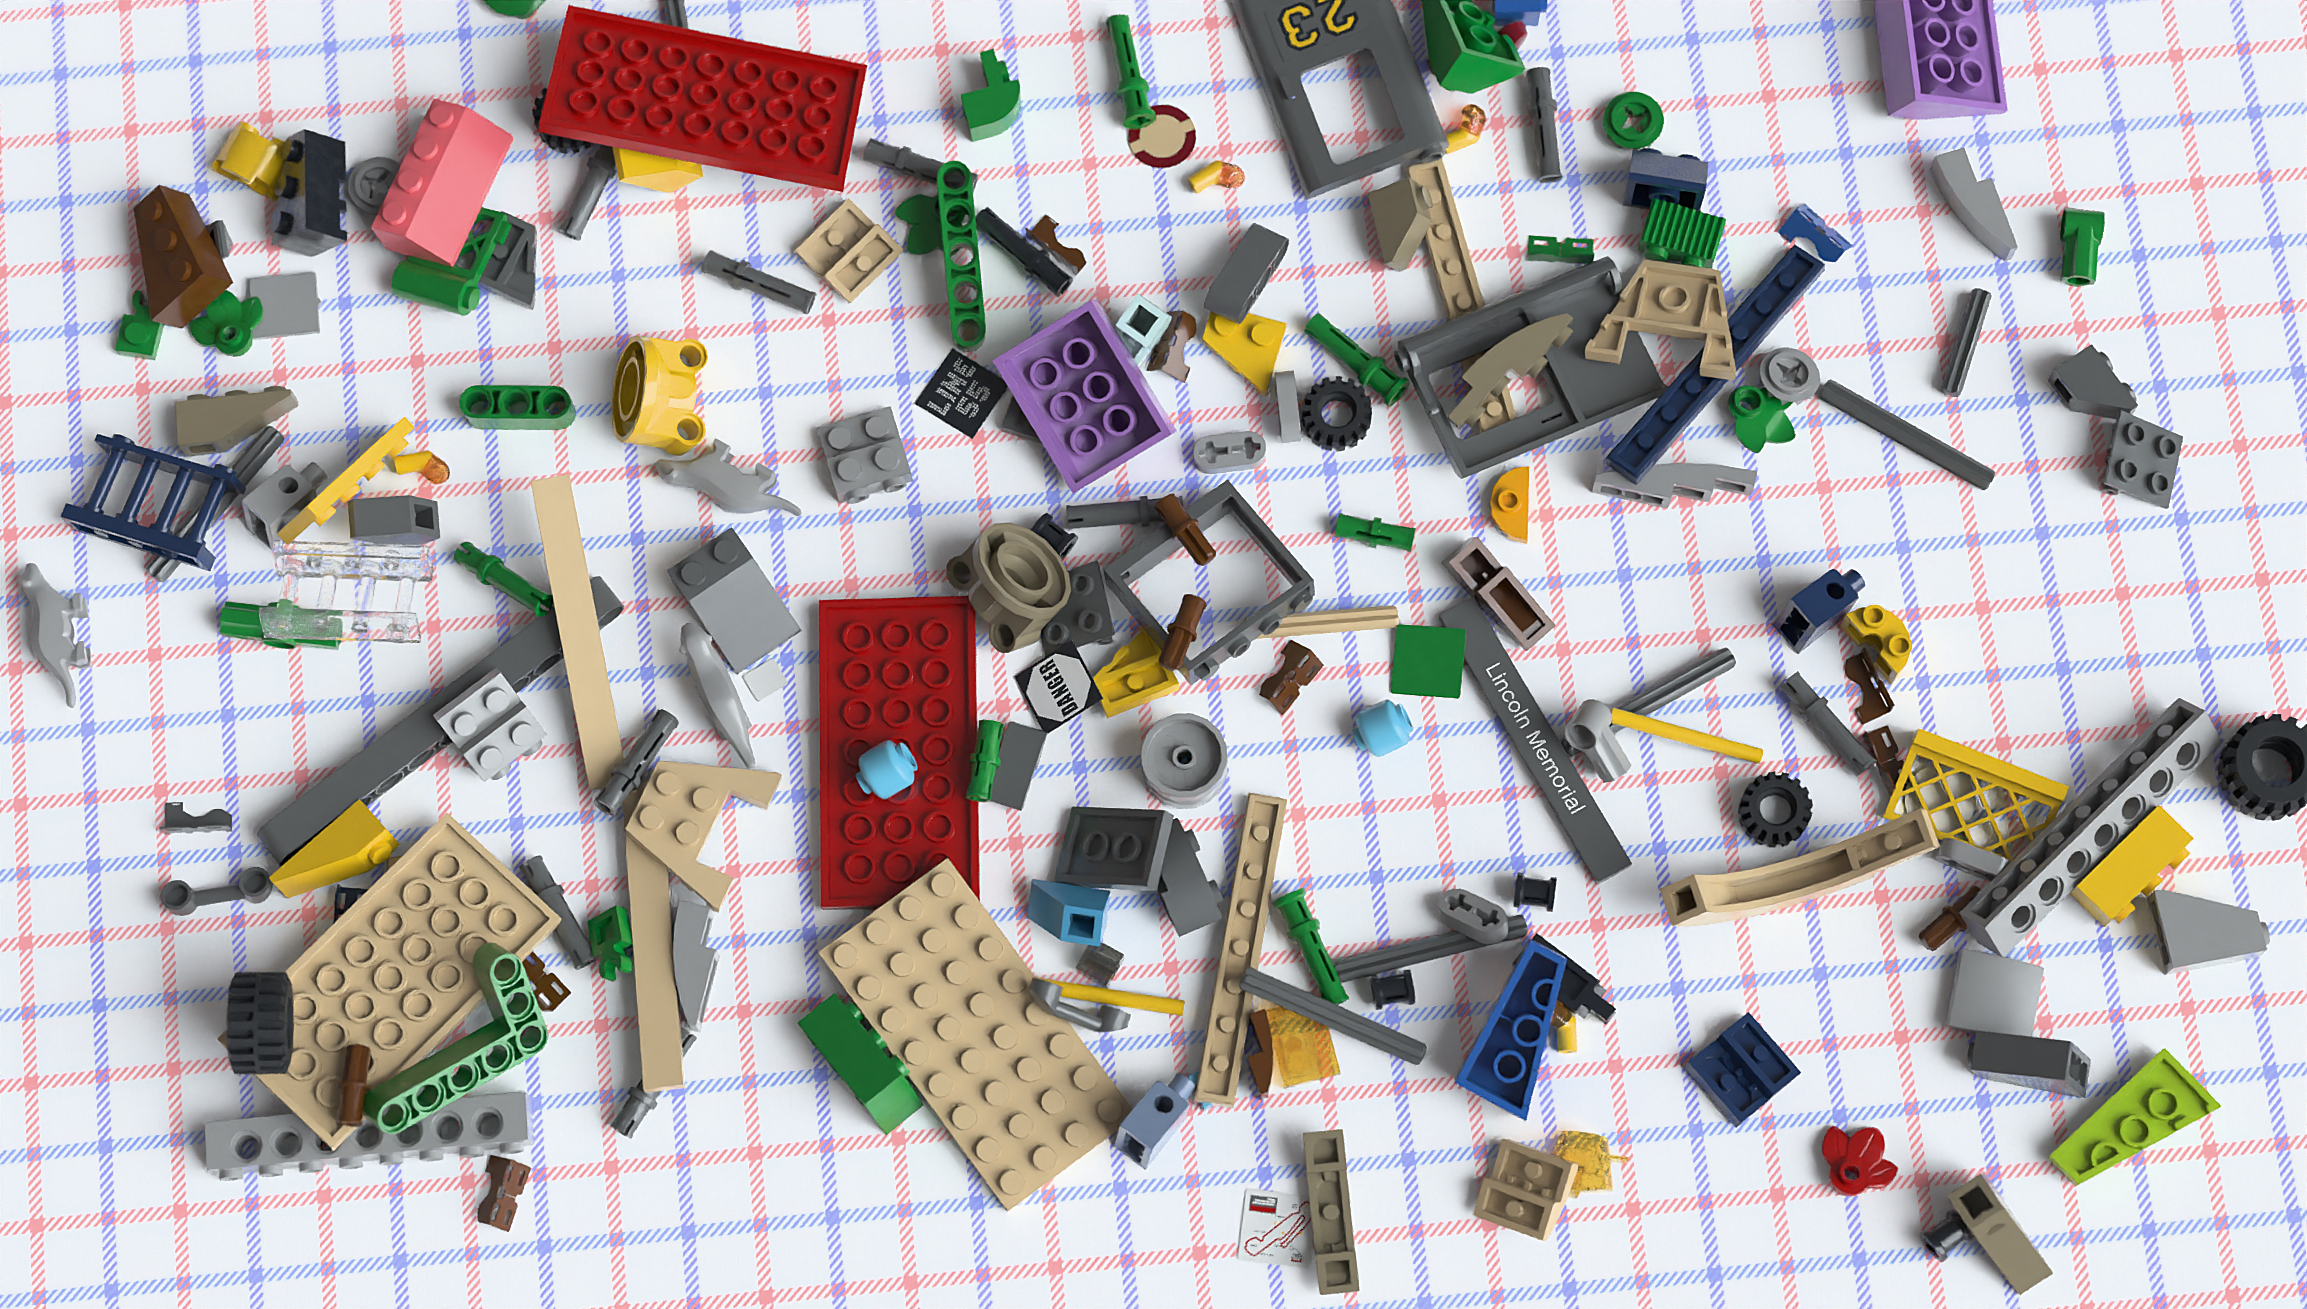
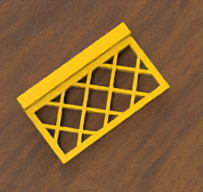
M1918 728L1915 731L1910 749L1895 784L1896 789L1891 794L1882 818L1892 821L1902 817L1894 813L1900 797L1914 791L1922 809H1926L1938 840L1942 841L1943 838L1959 840L2013 861L2006 844L2027 835L2031 843L2034 840L2032 832L2042 829V832L2056 818L2069 786ZM1916 755L1931 760L1938 776L1917 785L1911 772ZM1939 764L1953 770L1943 774ZM1958 772L1969 775L1976 791L1954 799L1945 778ZM1908 777L1912 787L1902 791ZM1977 779L1990 783V785L1980 788ZM1940 780L1950 802L1928 810L1919 789ZM1994 787L2005 789L2013 806L1992 814L1983 792ZM2014 793L2028 799L2018 803ZM1978 795L1987 817L1966 825L1957 803ZM2033 801L2050 807L2045 822L2031 829L2020 808ZM1952 806L1961 828L1949 833L1937 830L1931 814ZM2015 809L2024 832L2004 840L1994 818ZM1989 821L1998 843L1982 848L1974 844L1968 829ZM1964 832L1967 841L1954 837V835ZM2001 846L2005 856L1990 850Z

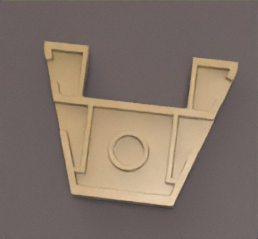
M1644 259L1621 293L1620 301L1612 313L1606 315L1600 324L1601 329L1593 340L1590 339L1585 348V359L1620 364L1628 330L1706 341L1700 364V376L1735 381L1736 367L1721 271Z
M658 761L625 828V834L662 867L668 868L681 880V883L691 892L694 891L701 897L712 911L719 913L733 884L734 877L697 861L728 796L733 795L768 810L782 780V774L768 771Z

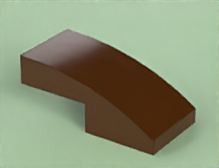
M1265 1009L1250 1013V1023L1261 1052L1248 1056V1066L1260 1100L1268 1098L1273 1074V1043Z

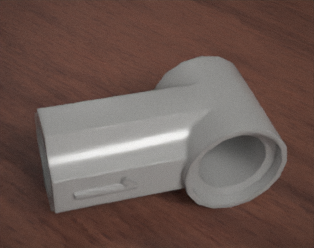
M1587 699L1582 702L1564 728V736L1571 746L1584 751L1603 783L1612 782L1626 774L1632 764L1609 727L1612 722V714L1609 708L1598 700Z

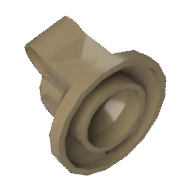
M1013 523L993 524L984 530L963 554L949 559L946 565V576L949 583L959 591L967 590L973 609L980 617L990 623L989 639L992 646L1000 653H1010L1036 643L1040 638L1042 628L1067 604L1071 592L1069 573L1058 553L1045 539L1030 529Z

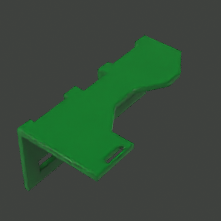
M1529 235L1527 261L1588 264L1593 262L1595 253H1593L1594 239L1567 237L1565 243L1557 242L1556 237ZM1534 241H1549L1548 245L1534 244ZM1573 243L1588 244V248L1573 247Z

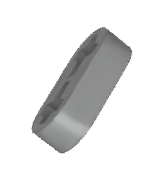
M1294 370L1274 372L1281 442H1301Z
M1254 431L1206 436L1196 442L1193 450L1195 466L1205 474L1252 470L1263 464L1266 458L1265 440ZM1251 442L1253 448L1260 449L1254 452V458L1251 459L1246 458V454L1243 452L1232 453V451L1243 450L1244 443ZM1207 447H1213L1215 453H1228L1216 456L1214 463H1208L1206 457H1200V455L1206 453Z
M1951 838L1942 839L1936 855V859L1939 862L1990 882L2012 862L1997 854Z
M1460 888L1448 890L1439 898L1440 918L1446 926L1484 944L1501 942L1507 936V914L1500 906Z

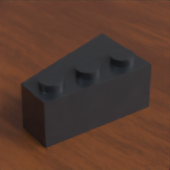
M303 129L287 137L281 149V158L284 162L282 175L279 177L275 189L278 202L270 222V230L273 232L271 245L314 257L347 242V231L340 229V213L345 214L347 212V201L340 199V183L344 184L346 182V142Z

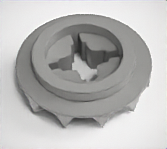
M372 157L358 164L352 171L348 181V192L352 202L363 213L367 212L377 216L388 192L380 191L376 196H373L374 190L368 181L380 184L383 179H386L385 185L389 190L401 165L387 157Z
M1783 347L1772 350L1764 357L1758 369L1760 372L1759 385H1763L1768 390V397L1775 396L1780 399L1782 405L1787 402H1795L1799 405L1804 400L1811 399L1820 384V372L1816 363L1806 353L1795 348ZM1797 370L1793 381L1781 383L1783 374L1787 375Z

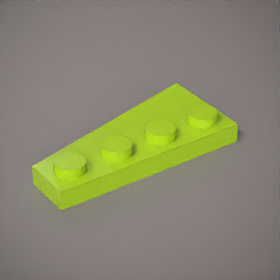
M2164 1047L2047 1158L2077 1187L2218 1110L2222 1105Z

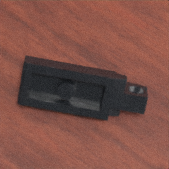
M1536 933L1532 938L1533 940L1565 956L1567 959L1557 1001L1576 1015L1577 1013L1583 1019L1590 1013L1607 1025L1616 1014L1617 1009L1602 998L1606 989L1600 985V981ZM1521 953L1518 955V957H1517V958L1514 960V962L1512 963V967L1515 966V964H1516L1518 958L1520 957Z

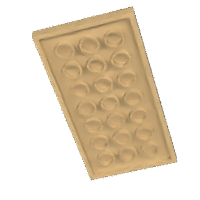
M448 812L445 813L285 971L292 984L294 1004V1037L291 1064L286 1074L253 1075L334 1151L357 1128L335 1123L341 1088L337 1085L343 1079L347 1047L352 1044L370 1047L371 1054L367 1084L370 1085V1090L426 1059L485 1000L473 969L472 961L476 950L483 944L489 942L496 943L518 956L522 962L562 921L561 917ZM501 960L496 963L494 971L500 966ZM227 1029L217 1038L218 1042L226 1050Z
M948 858L818 952L870 1025L876 1029L887 1043V1048L892 1055L896 1054L910 1071L908 1077L1007 1212L1116 1133L1121 1123L1133 1110L1071 1024L1066 1020L1047 1014L1032 1000L1028 990L1032 978H1036Z

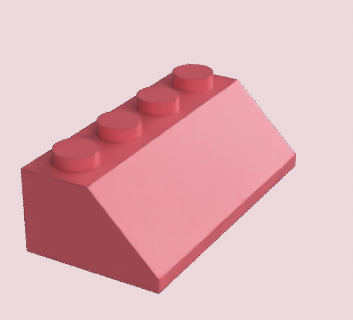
M433 98L371 226L385 249L453 267L514 140L512 134L466 106Z

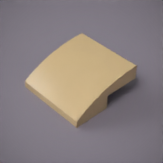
M848 198L794 253L832 290L851 304L904 249L878 223L875 225Z
M1502 1138L1491 1177L1483 1178L1473 1216L1540 1241H1547L1566 1203L1579 1164L1520 1142Z

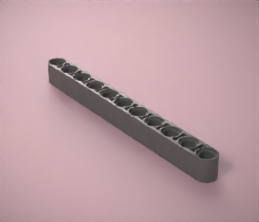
M595 576L590 579L600 631L622 613L624 605L603 578ZM554 606L546 611V615L538 617L264 824L257 832V837L280 867L283 866L357 800L360 799L368 807L451 744L453 741L433 715L493 669L497 668L517 694L562 660L564 655Z

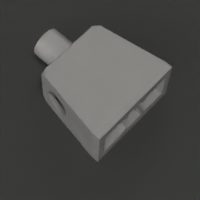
M311 462L300 473L288 464L283 465L242 500L248 530L277 554L286 545L277 533L317 497L316 489L328 479L325 471L315 462Z

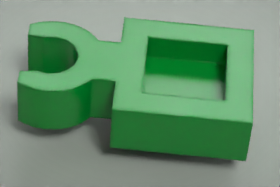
M136 290L132 296V304L136 310L135 315L123 314L115 351L118 355L156 361L164 324L151 321L149 306L142 305L144 294L140 290Z
M615 905L587 921L592 955L601 959L599 964L600 976L612 982L616 981V968L625 973L632 972V961L629 956L625 955L624 948L633 944L627 909Z

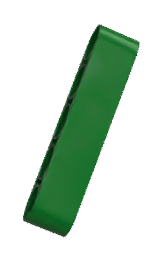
M952 160L944 163L938 170L937 193L951 338L957 349L970 353L977 351L985 342V311L972 176L970 169L964 163ZM950 173H958L962 175L965 183L958 189H950L946 187L943 180ZM952 211L964 212L969 219L967 224L962 227L950 225L947 217ZM959 248L967 249L972 254L971 261L966 265L955 264L950 257L954 250ZM961 286H969L975 291L976 297L969 303H961L954 296L956 289ZM964 324H973L979 329L980 334L978 338L969 342L959 337L958 330Z

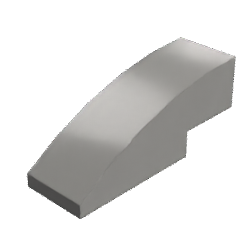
M1964 147L1936 155L1930 171L1940 193L1952 212L1984 247L2004 262L2012 260L2018 245L1992 177L1977 182Z
M679 900L673 943L675 979L688 1025L692 1031L701 1033L720 959L716 949L706 947L714 913L710 907Z

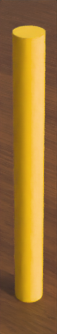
M1614 707L1610 710L1612 724L1760 764L1764 750L1758 747Z
M1036 977L1037 979L1062 987L1063 990L1060 997L1183 1016L1185 1000Z

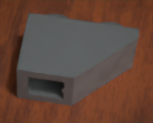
M2092 344L2056 367L2048 379L2050 385L2069 410L2073 412L2117 419L2120 410L2133 415L2139 406L2136 402V394L2130 385L2126 382L2121 383L2113 372L2114 368L2111 360L2104 352H2098Z
M411 495L352 499L347 501L350 539L405 550L440 539L438 501Z

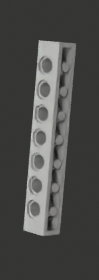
M2181 698L2174 701L1960 912L1961 917L1978 944L2004 958L2222 743L2206 710Z
M526 1092L459 1098L415 1123L419 1127V1136L414 1142L408 1144L403 1143L401 1140L402 1131L396 1134H387L365 1119L362 1122V1126L357 1127L334 1151H323L321 1147L322 1140L295 1114L204 1122L206 1170L215 1176L219 1175L220 1181L244 1179L243 1173L259 1172L260 1177H277L284 1175L283 1169L299 1168V1173H318L324 1171L323 1165L339 1164V1169L344 1170L359 1169L364 1167V1161L379 1160V1165L393 1166L403 1164L406 1157L419 1156L421 1162H435L444 1160V1154L458 1152L460 1158H476L484 1156V1150L500 1149V1154H517L524 1152V1146L534 1145L532 1098ZM390 1105L383 1110L382 1116L387 1113ZM489 1117H498L500 1126L497 1132L490 1136L482 1135L481 1125L483 1121ZM449 1121H458L460 1126L458 1134L450 1140L442 1139L441 1129L443 1125ZM377 1128L379 1131L377 1143L371 1147H363L361 1143L363 1133L368 1129ZM290 1136H297L299 1139L297 1150L290 1155H283L281 1150L283 1141ZM249 1140H257L259 1149L256 1155L249 1159H243V1145Z

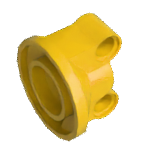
M640 335L629 339L617 365L611 403L612 426L615 437L620 443L662 448L669 454L682 456L702 441L706 429L703 420L694 413L697 393L695 375L707 364L708 353L700 341L690 338L677 342ZM680 354L689 359L691 367L682 363ZM677 427L687 433L688 441L680 437Z

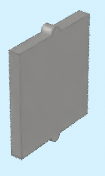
M315 271L249 279L250 297L258 296L263 306L262 321L252 331L254 341L321 333L319 307L323 303L318 298L317 273Z

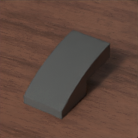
M1015 721L1009 722L998 754L1001 763L1000 768L996 769L991 802L1020 811L1024 809L1033 775L1038 768L1048 732Z

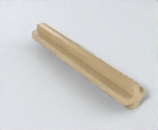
M1394 605L1290 613L1282 619L1281 625L1269 635L1261 634L1256 639L1396 628L1399 623L1398 609Z

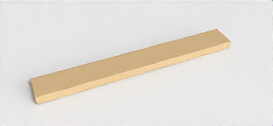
M1443 158L1432 163L1421 162L1406 166L1407 178H1411L1425 186L1431 195L1432 208L1429 211L1432 223L1424 239L1447 320L1485 306ZM1488 351L1461 361L1460 366L1463 375ZM1466 385L1467 390L1469 392L1471 388ZM1508 385L1497 398L1490 394L1481 406L1486 411L1477 421L1479 432L1482 433L1517 418Z
M565 474L532 480L530 483L589 790H594L606 786L612 777L610 774L611 770L615 765H620L623 762L624 756L570 475Z
M648 781L641 782L637 790H631L622 803L624 831ZM625 834L643 1089L645 1093L685 1088L678 989L673 957L674 934L669 869L665 866L662 867Z
M1248 793L1194 1102H1206L1234 1109L1254 996L1242 990L1239 985L1241 977L1248 967L1256 970L1259 967L1288 799Z

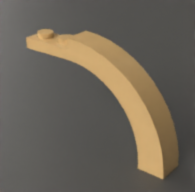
M1918 809L1861 834L1802 856L1733 873L1717 875L1693 874L1660 888V892L1672 926L1691 927L1717 924L1780 910L1837 892L1874 878L1875 873L1940 846L1927 810Z

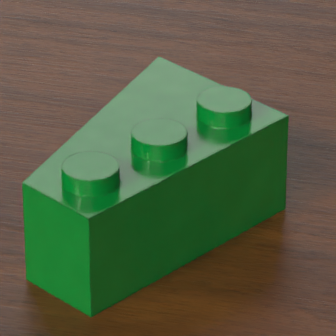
M833 993L798 1021L797 1024L835 1073L853 1092L860 1104L872 1115L885 1135H888L924 1105L905 1077L910 1071L896 1054L889 1058L883 1051L887 1043L876 1029L871 1027L866 1031L860 1024L865 1017L851 1000L844 1004Z

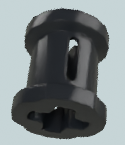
M1045 513L1030 530L1045 539L1063 560L1075 546L1078 536L1074 532L1067 533L1052 521V515Z
M1517 872L1513 907L1519 908L1521 905L1545 907L1547 912H1553L1557 877L1543 880L1528 878L1524 876V873Z
M1410 969L1404 970L1401 975L1379 978L1376 974L1370 975L1375 1010H1382L1383 1005L1407 1002L1409 1005L1416 1003Z
M1953 1209L1945 1213L1946 1218L1929 1232L1924 1230L1919 1234L1925 1247L1940 1262H1944L1948 1258L1947 1253L1963 1240L1970 1241L1974 1237L1962 1217Z

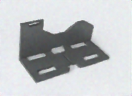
M183 802L165 803V827H159V829L165 835H171V833L192 834L197 831L211 833V831L232 832V815L223 809H213L204 816L193 817L183 811Z

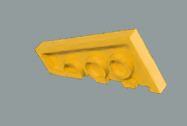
M404 416L279 531L277 535L289 545L313 522L320 527L336 512L332 504L337 499H340L345 504L361 489L356 482L362 476L367 481L371 480L385 467L381 459L386 454L393 459L409 444L404 437L415 428L414 425Z

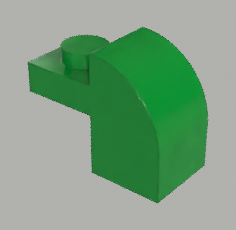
M994 48L979 52L987 87L960 95L972 143L1004 133L1012 127L1021 112L1022 96L1019 78L1010 81L1006 62L1004 59L997 60Z

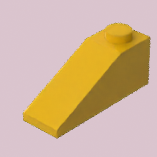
M359 799L274 872L269 879L287 898H291L369 872L378 864L386 861L400 844Z

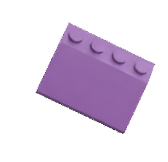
M1874 0L1889 117L1927 120L1998 115L2008 112L1993 0Z
M1098 299L1088 301L992 360L1073 494L1177 432Z

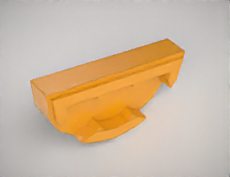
M1530 466L1514 468L1502 475L1493 487L1489 503L1493 523L1510 540L1524 544L1528 542Z

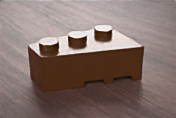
M158 185L133 208L151 321L183 329L234 282L190 194Z

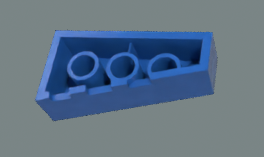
M1529 938L1454 1079L1455 1084L1524 1121H1527L1567 961L1565 956Z

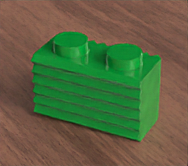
M1652 198L1637 250L1644 252V256L1652 261L1665 262L1666 259L1680 262L1681 265L1712 269L1727 219L1696 211L1695 209H1689L1688 207H1682L1679 204L1674 205L1672 202L1667 203L1664 200Z

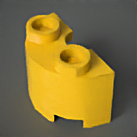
M240 121L237 127L232 129L211 164V171L229 180L239 181L254 192L277 202L278 196L275 189L277 181L282 175L284 160L281 158V149L284 141L276 137L269 141L259 135L260 132L255 127Z
M1877 604L1861 607L1846 614L1840 627L1857 647L1869 645L1875 649L1877 660L1874 665L1889 684L1892 685L1905 668L1913 647L1910 634L1903 621L1891 611Z

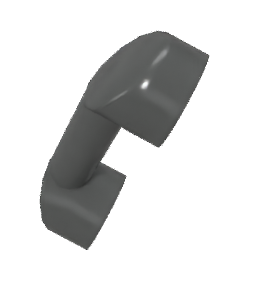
M251 867L242 873L239 884L193 891L182 880L170 881L163 887L160 899L170 913L186 916L193 913L198 906L246 898L250 903H261L271 894L273 883L265 869Z
M1032 978L1028 990L1029 995L1035 1004L1047 1014L1098 1033L1114 1032L1128 1027L1131 1014L1114 1007L1101 1005L1098 1016L1059 1001L1063 990L1062 987L1045 980Z

